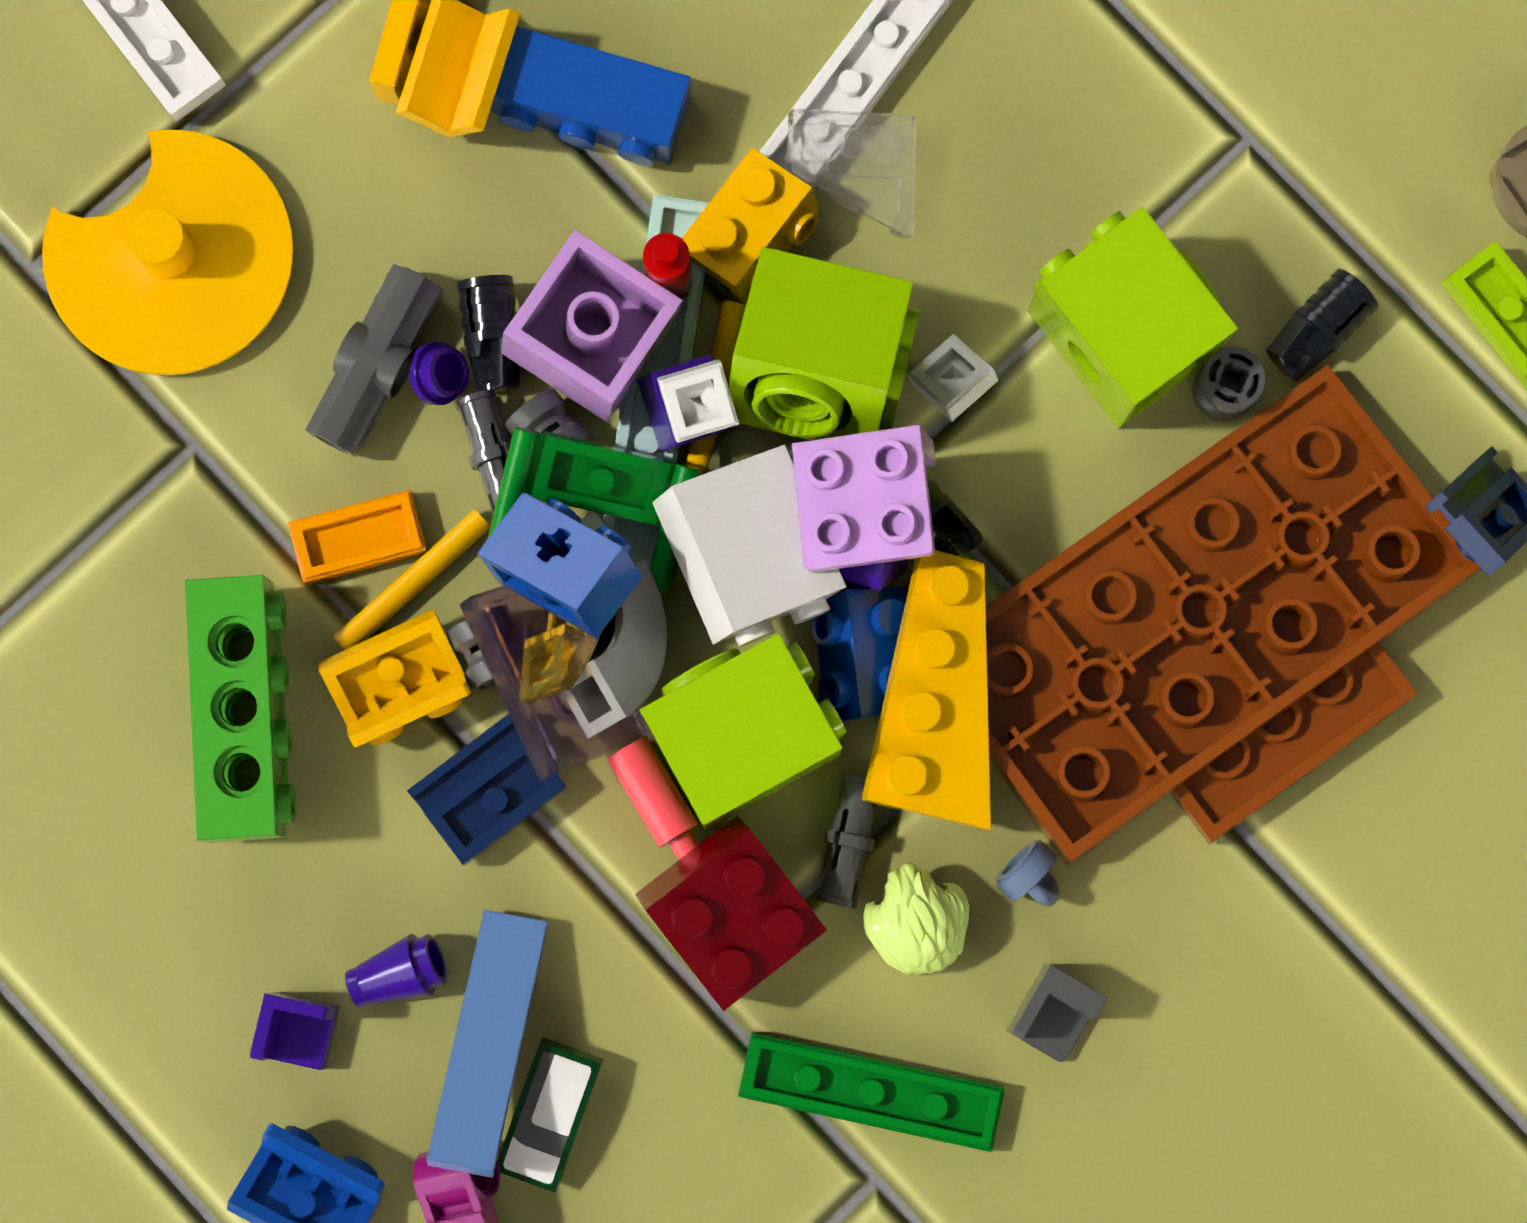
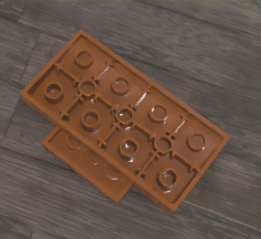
M1329 365L1320 369L986 606L989 759L1067 867L1071 866L1169 794L1174 797L1210 845L1418 694L1380 643L1475 576L1481 568L1477 563L1470 561L1460 552L1455 539L1445 529L1450 521L1438 508L1433 513H1430L1425 507L1433 499L1431 494Z

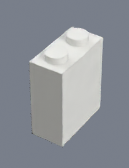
M785 444L673 485L652 502L713 645L735 637L739 647L755 642L774 633L771 622L787 615H791L794 625L810 620L829 611L830 607L826 599L846 588L839 569L810 572L804 567L794 465Z

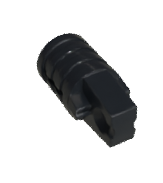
M1339 268L1330 276L1328 281H1325L1318 288L1315 294H1312L1305 301L1303 306L1293 313L1291 319L1269 345L1266 352L1283 375L1298 381L1341 346V343L1346 341L1353 334V331L1359 328L1366 321V318L1378 309V302L1360 280L1346 270Z
M510 275L477 276L457 282V292L460 294L459 307L462 312L461 323L465 334L463 336L464 346L467 348L477 392L484 390L502 392L520 385V366L501 353L503 332L517 313L515 311L516 298L515 294H513L514 282L513 277Z

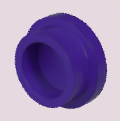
M431 342L423 344L414 352L409 365L410 383L415 394L423 402L435 406L449 404L468 385L469 366L467 360L459 350L446 343Z

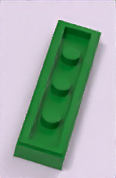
M751 1032L738 1097L992 1152L1005 1088Z

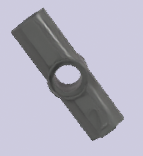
M396 264L392 265L363 322L357 321L350 328L339 347L333 365V370L336 373L305 429L308 434L343 453L357 457L367 436L373 429L386 400H392L399 393L409 376L410 361L416 351L414 347L443 294L440 286L412 269Z

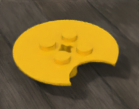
M168 129L148 131L146 133L150 138L152 164L145 186L128 205L107 216L88 218L63 213L52 206L43 237V273L48 293L59 317L70 332L93 353L112 364L138 373L151 375L188 374L213 367L235 356L250 345L269 325L285 297L290 282L294 255L293 233L289 215L276 187L266 173L242 151L220 139L199 132Z

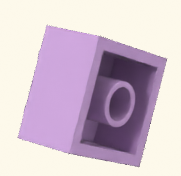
M574 230L503 332L501 353L608 423L676 323L683 300Z

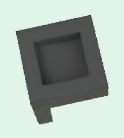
M1044 964L1006 1031L1054 1060L1063 1062L1067 1059L1087 1021H1095L1107 997L1051 964Z

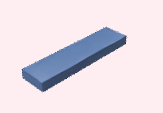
M484 910L427 1155L428 1166L493 1178L547 934V921Z

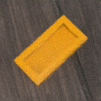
M411 490L288 522L302 581L306 586L423 555L428 551L416 502Z

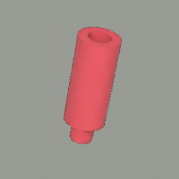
M647 736L627 745L607 759V762L659 848L669 844L679 860L699 845L691 832L699 823Z

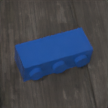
M516 26L491 109L493 113L499 115L498 120L518 130L531 132L534 131L536 125L559 132V139L576 147L592 149L595 143L618 149V155L621 158L634 164L653 166L655 160L671 164L692 96L691 79L687 75Z

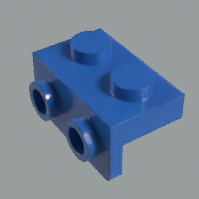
M909 587L883 588L881 591L872 588L845 589L826 599L830 607L829 611L812 618V634L817 642L821 673L819 696L821 702L826 699L830 700L842 723L858 719L880 718Z
M269 1123L263 1133L259 1150L228 1201L227 1210L251 1223H369L381 1202L385 1183L377 1178L376 1170L366 1162L353 1156H344L343 1159H340L319 1148V1141L307 1131L295 1126H286L283 1129Z

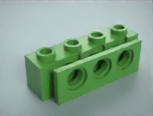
M264 575L185 580L197 841L217 843L286 838V823L295 822L296 801L294 787L292 784H288L287 758L292 757L293 739L290 720L285 719L284 693L289 692L290 683L288 660L286 655H282L281 629L286 627L284 593L282 590L274 591V582ZM252 632L254 646L251 653L243 660L233 661L230 653L232 642L240 634ZM254 695L257 702V712L254 718L246 725L237 726L233 717L235 705L244 696ZM255 758L259 763L260 778L254 787L242 792L236 780L237 770L246 760Z

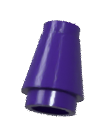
M411 933L360 963L357 967L347 970L345 981L352 1001L357 1007H362L367 1004L433 995L436 986L446 983L447 970L442 952L435 939L430 934L418 938Z

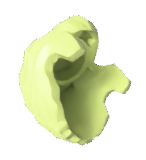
M905 863L900 868L887 874L888 882L885 885L886 892L881 904L876 905V900L866 904L863 914L865 933L882 959L906 975L913 973L918 976L924 973L941 972L946 966L954 963L957 956L963 951L969 921L970 907L968 899L960 886L954 883L941 884V888L935 884L929 872L924 868L919 869L914 863Z

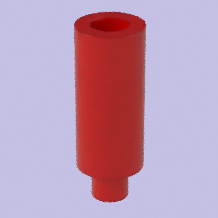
M661 233L655 235L646 243L643 250L645 276L682 299L687 295L692 285L688 246L682 238L675 234Z

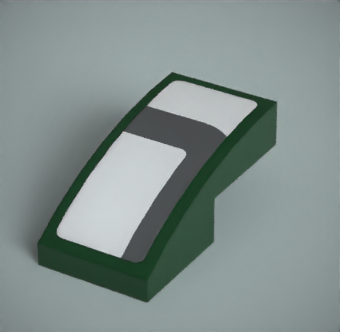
M542 1037L498 1158L500 1173L556 1193L603 1062L602 1058Z

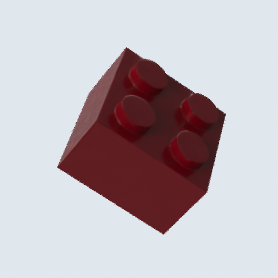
M738 815L635 894L647 914L723 1011L827 931L761 842Z

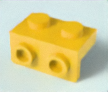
M751 148L682 239L688 246L690 261L730 288L734 299L746 305L762 246L788 252L793 244L796 246L803 244L816 227L819 207L811 186L754 148Z
M435 609L318 662V671L346 723L348 737L353 747L361 746L367 742L372 746L384 744L400 735L405 728L404 725L425 715L429 718H438L454 711L462 704V698L471 693L469 682L465 676L466 672L449 641Z

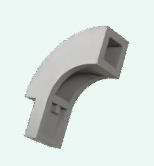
M597 512L581 519V524L594 531L600 525L605 526ZM645 559L635 564L642 578L595 640L590 655L576 680L571 686L561 690L588 739L636 711L654 690L664 666L667 647L666 617L659 588Z

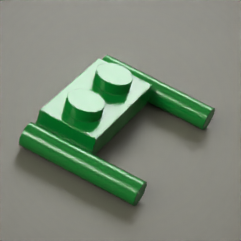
M514 427L488 538L523 492L538 500L548 502L550 498H553L566 506L660 525L650 570L653 573L659 592L669 593L678 562L652 502L671 486L700 476L701 469L684 463H673L662 457L546 431L539 433L528 428Z

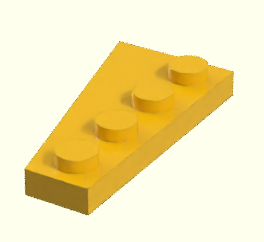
M936 550L932 556L915 558L862 801L981 830H991L985 563Z

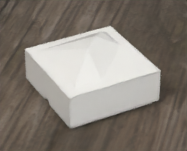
M954 334L907 374L911 385L952 422L999 381L995 370Z
M719 359L657 378L673 436L677 443L739 424L724 369Z

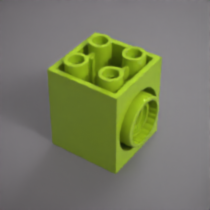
M1143 206L1127 218L1121 211L1114 213L1090 233L1093 240L1076 256L1068 248L1044 265L1039 271L1042 278L1033 285V289L1036 292L1027 310L1118 429L1203 367L1213 354L1224 348L1238 330V327L1221 307L1213 286L1199 266L1183 250L1170 242Z
M762 246L732 358L729 391L738 422L808 440L892 429L920 309L908 307L913 282Z
M779 633L743 653L737 648H732L694 666L664 685L659 691L661 698L639 709L705 831L839 758L843 749L839 741L845 738L844 734L847 731L829 699L819 704L817 703L808 687L809 684L814 682L812 677L815 676L810 663L797 642L786 647Z

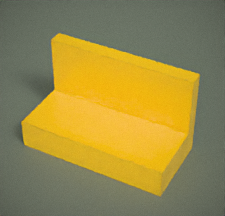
M431 0L395 113L448 138L484 131L520 13L508 8L484 14L458 0Z

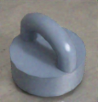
M1041 840L1030 842L1001 870L996 878V886L1012 902L1028 893L1041 905H1054L1059 900V887L1048 871L1055 863L1057 855Z

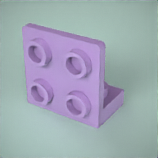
M920 425L792 443L803 563L808 571L819 572L928 557L934 554L935 545L926 467L936 466L933 440Z

